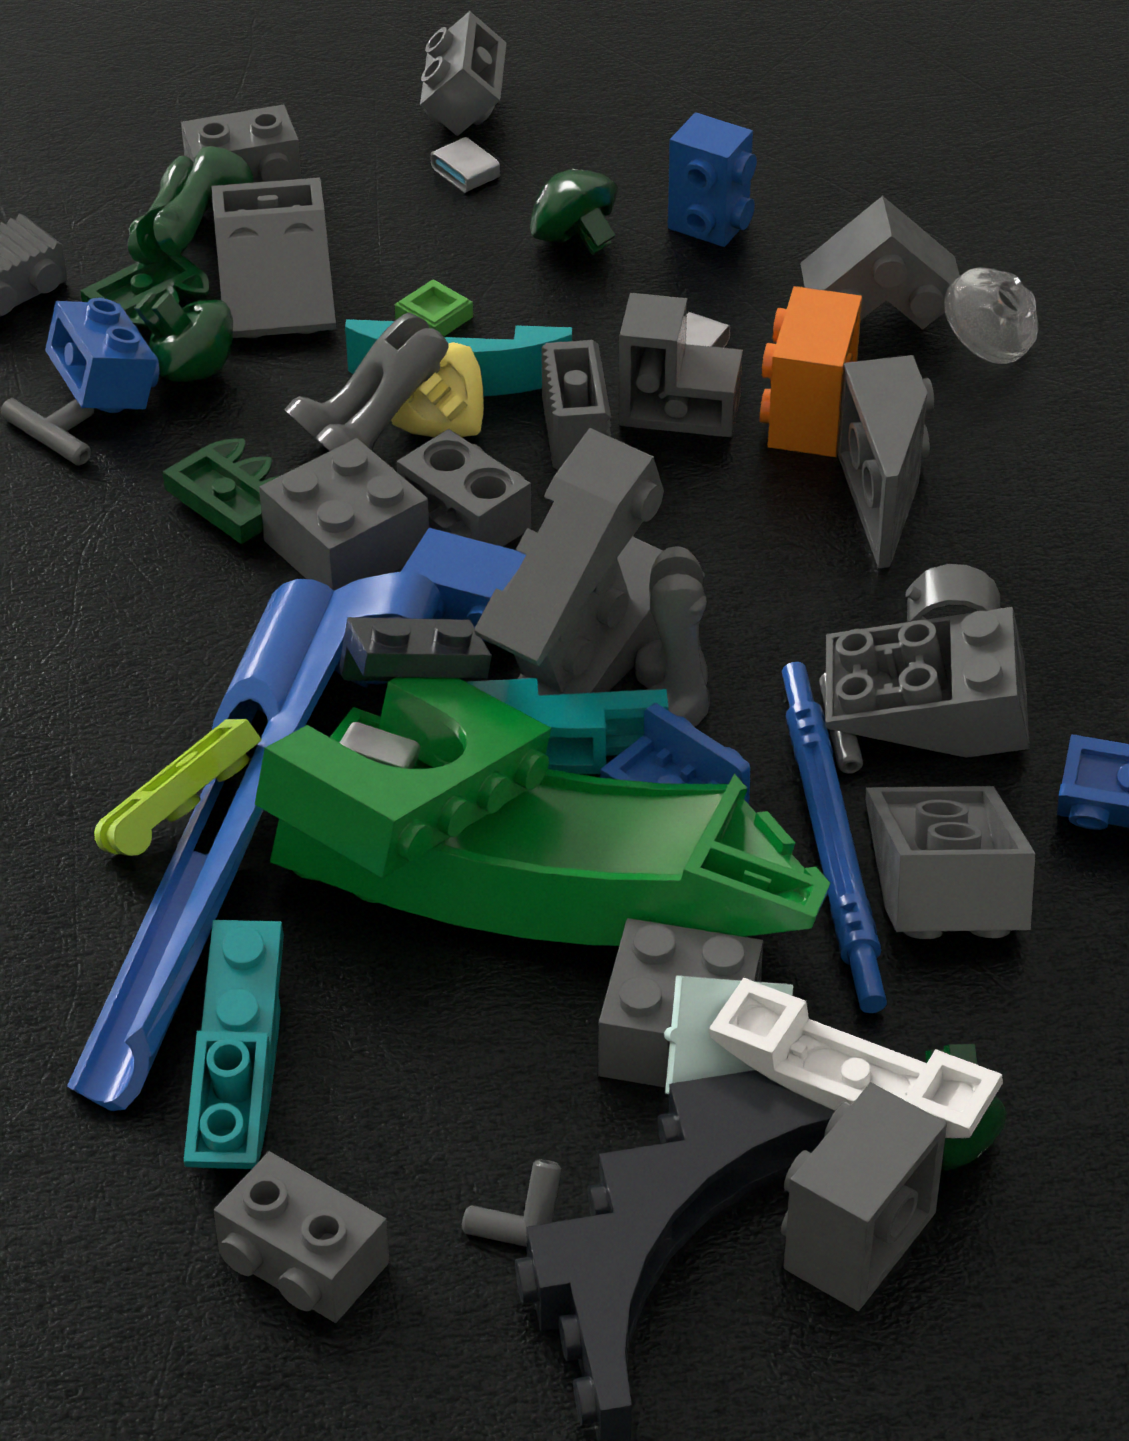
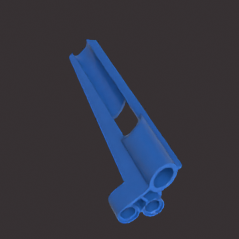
M405 571L388 573L353 581L335 591L328 585L313 579H295L282 584L272 593L212 726L213 730L226 719H247L251 724L258 710L265 713L268 720L261 737L262 740L258 743L209 854H202L193 850L225 780L218 782L214 778L204 787L200 796L201 800L195 806L67 1087L109 1111L125 1110L140 1094L212 930L213 920H216L263 812V809L254 804L264 748L304 727L332 673L336 671L340 674L339 665L347 617L434 619L441 596L437 586L426 576ZM352 681V682H354V683H356V684H358V685H360V686H363V687H365V688H368V685H369V684H374V685L385 684V683H387L388 681Z

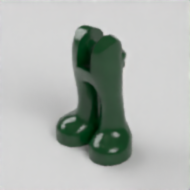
M214 146L202 147L195 156L194 162L187 156H179L172 161L160 180V191L145 215L135 219L129 227L128 251L134 261L142 264H155L162 261L166 255L176 257L183 253L194 237L203 214L209 208L212 199L211 186L254 183L253 173L249 165L241 156L227 149Z

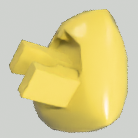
M455 342L449 343L447 354L440 362L439 372H435L427 381L423 382L410 398L406 400L392 418V425L411 434L436 437L447 429H450L460 437L478 435L481 432L484 411L483 385L480 366L471 347Z

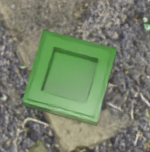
M433 279L395 304V320L403 314L412 313L424 319L429 328H434L444 337L473 318V301Z

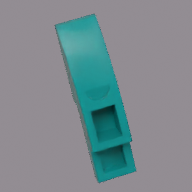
M537 678L467 682L552 728L546 755L549 757L548 769L575 774H600V769L606 765V756L619 755L644 735V710L653 703H657L669 711L667 689L538 696Z
M213 920L202 1030L197 1031L184 1152L185 1167L253 1169L260 1160L271 1099L281 1011L278 996L284 939L281 921Z

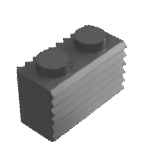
M20 213L16 220L10 218L7 224L3 222L0 224V316H3L14 307L42 293H49L55 290L58 285L68 280L63 244Z
M594 340L546 343L542 346V401L547 423L552 467L557 470L560 469L589 428L609 437L611 436V413L599 345Z

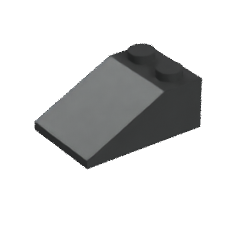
M913 355L844 363L837 454L878 568L891 566L919 484L921 459L928 458L930 452L925 414L932 413L934 409L933 387L929 378L921 377Z
M994 786L866 788L865 800L884 907L896 932H903L907 936L918 939H933L942 936L943 931H970L972 934L980 937L1000 938L1007 936L1010 930H1031L1035 852Z

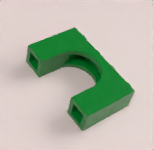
M396 677L388 681L379 729L418 742L420 745L418 759L433 768L406 769L375 762L306 725L264 748L254 805L377 876L384 878L405 864L417 861L425 852L446 839L458 836L466 827L487 814L497 812L505 803L526 790L536 788L543 780L549 766V757L546 755L552 728L460 678Z

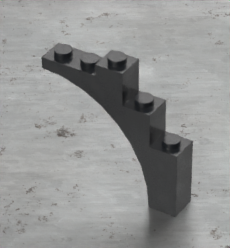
M756 1070L669 1084V1112L658 1115V1131L661 1144L599 1154V1184L588 1186L591 1216L526 1227L527 1257L515 1259V1272L521 1303L534 1302L541 1331L559 1329L565 1360H579L582 1378L573 1379L577 1414L581 1425L594 1424L598 1441H631L632 1405L627 1374L629 1346L644 1302L670 1259L709 1219L750 1191L786 1176L792 1163L802 1151L807 1150L812 1153L824 1139L826 1127L835 1110L789 1090Z

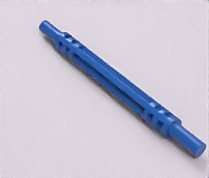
M791 662L782 669L790 706L786 713V721L790 730L789 734L795 760L800 770L823 874L830 882L828 889L831 904L830 911L833 923L835 924L834 928L837 941L839 942L840 955L842 960L851 967L860 1009L865 1013H876L883 1010L887 1005L877 958L881 953V946L876 935L877 930L874 918L872 917L870 901L866 896L833 760V749L825 723L822 707L814 702L806 666L801 662Z

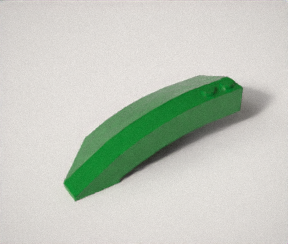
M353 707L330 738L340 743L353 722L379 729L381 717ZM417 759L412 769H430L433 767ZM547 769L543 780L536 788L526 790L505 803L497 812L487 814L466 827L458 836L446 839L425 852L417 861L405 864L384 878L377 876L280 819L270 863L292 870L302 878L319 880L354 893L355 896L364 901L381 903L395 909L456 926L526 939L601 946H620L627 918L742 937L811 929L830 886V882L817 867L804 868L792 855L795 842L768 811L756 813L745 801L748 788L735 773L729 784H673L597 778Z

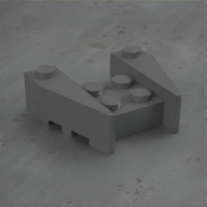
M591 428L588 429L553 477L544 495L547 500L553 502V505L538 533L527 528L516 550L526 555L520 568L503 591L495 589L474 629L476 636L514 654L521 671L518 679L537 678L538 696L609 692L634 667L638 649L647 643L660 640L650 611L649 583L651 567L663 550L633 537L643 521L647 522L654 517L662 502L664 490L654 456Z

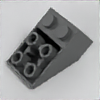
M308 178L211 186L221 300L231 310L233 338H258L264 335L288 333L311 334L317 331L336 330L321 179Z
M1013 607L826 634L825 723L827 729L965 758L1030 749L1025 659Z

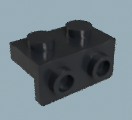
M347 617L339 672L346 681H390L396 677L460 678L461 680L463 678H488L492 655L483 640L475 635V628L470 620Z

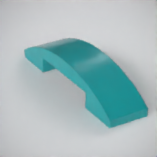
M346 319L345 332L349 372L355 373L373 344L394 321ZM516 326L514 340L444 338L448 344L455 342L471 347L480 366L483 396H497L542 389V346L546 343L572 341V328Z

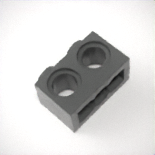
M447 429L397 461V473L428 498L430 528L501 547L525 533L527 528L531 529V483L525 480L521 474L510 470L484 453L479 446L469 443L450 429Z

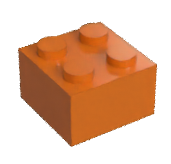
M794 286L787 309H777L773 326V342H776V344H766L762 363V378H769L771 389H764L760 407V423L769 424V448L836 457L844 363L857 362L861 295Z

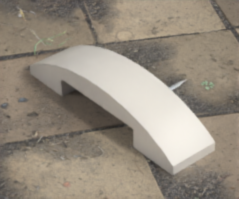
M746 978L742 979L709 1028L710 1038L756 1071L797 1094L832 1110H836L844 1102L852 1105L867 1085L872 1082L947 1122L945 1138H970L1003 1084L1002 1074L936 1049L929 1061L924 1063L810 1020L805 1000Z

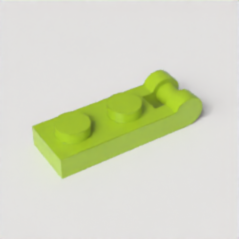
M247 719L224 720L98 822L94 831L98 847L110 854L128 856L139 855L145 852L152 840L151 829L165 818L168 822H173L190 812L201 800L197 794L199 790L214 778L218 782H222L232 777L248 764L250 758L246 752L262 740Z

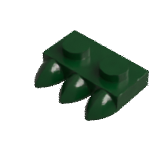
M181 254L176 257L166 255L162 261L155 264L137 262L80 290L82 302H88L93 298H104L120 303L132 323L138 330H142L147 325L134 308L147 293H153L157 300L164 293H171L178 304L179 301L186 297L203 299L209 293V280L200 268Z
M226 439L214 442L163 471L164 489L240 544L263 532L259 486L277 477L265 480L271 468V457H253L239 461L245 449L246 442L244 439Z

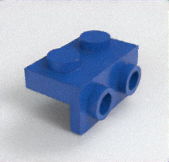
M653 703L644 710V735L600 769V778L673 784H729L735 773L748 788L745 801L749 804V763L734 749L724 747L696 729L684 717L674 715L657 703Z
M1071 734L1063 780L1059 790L1057 815L1069 817V822L1086 829L1101 830L1107 828L1108 824L1129 828V744Z

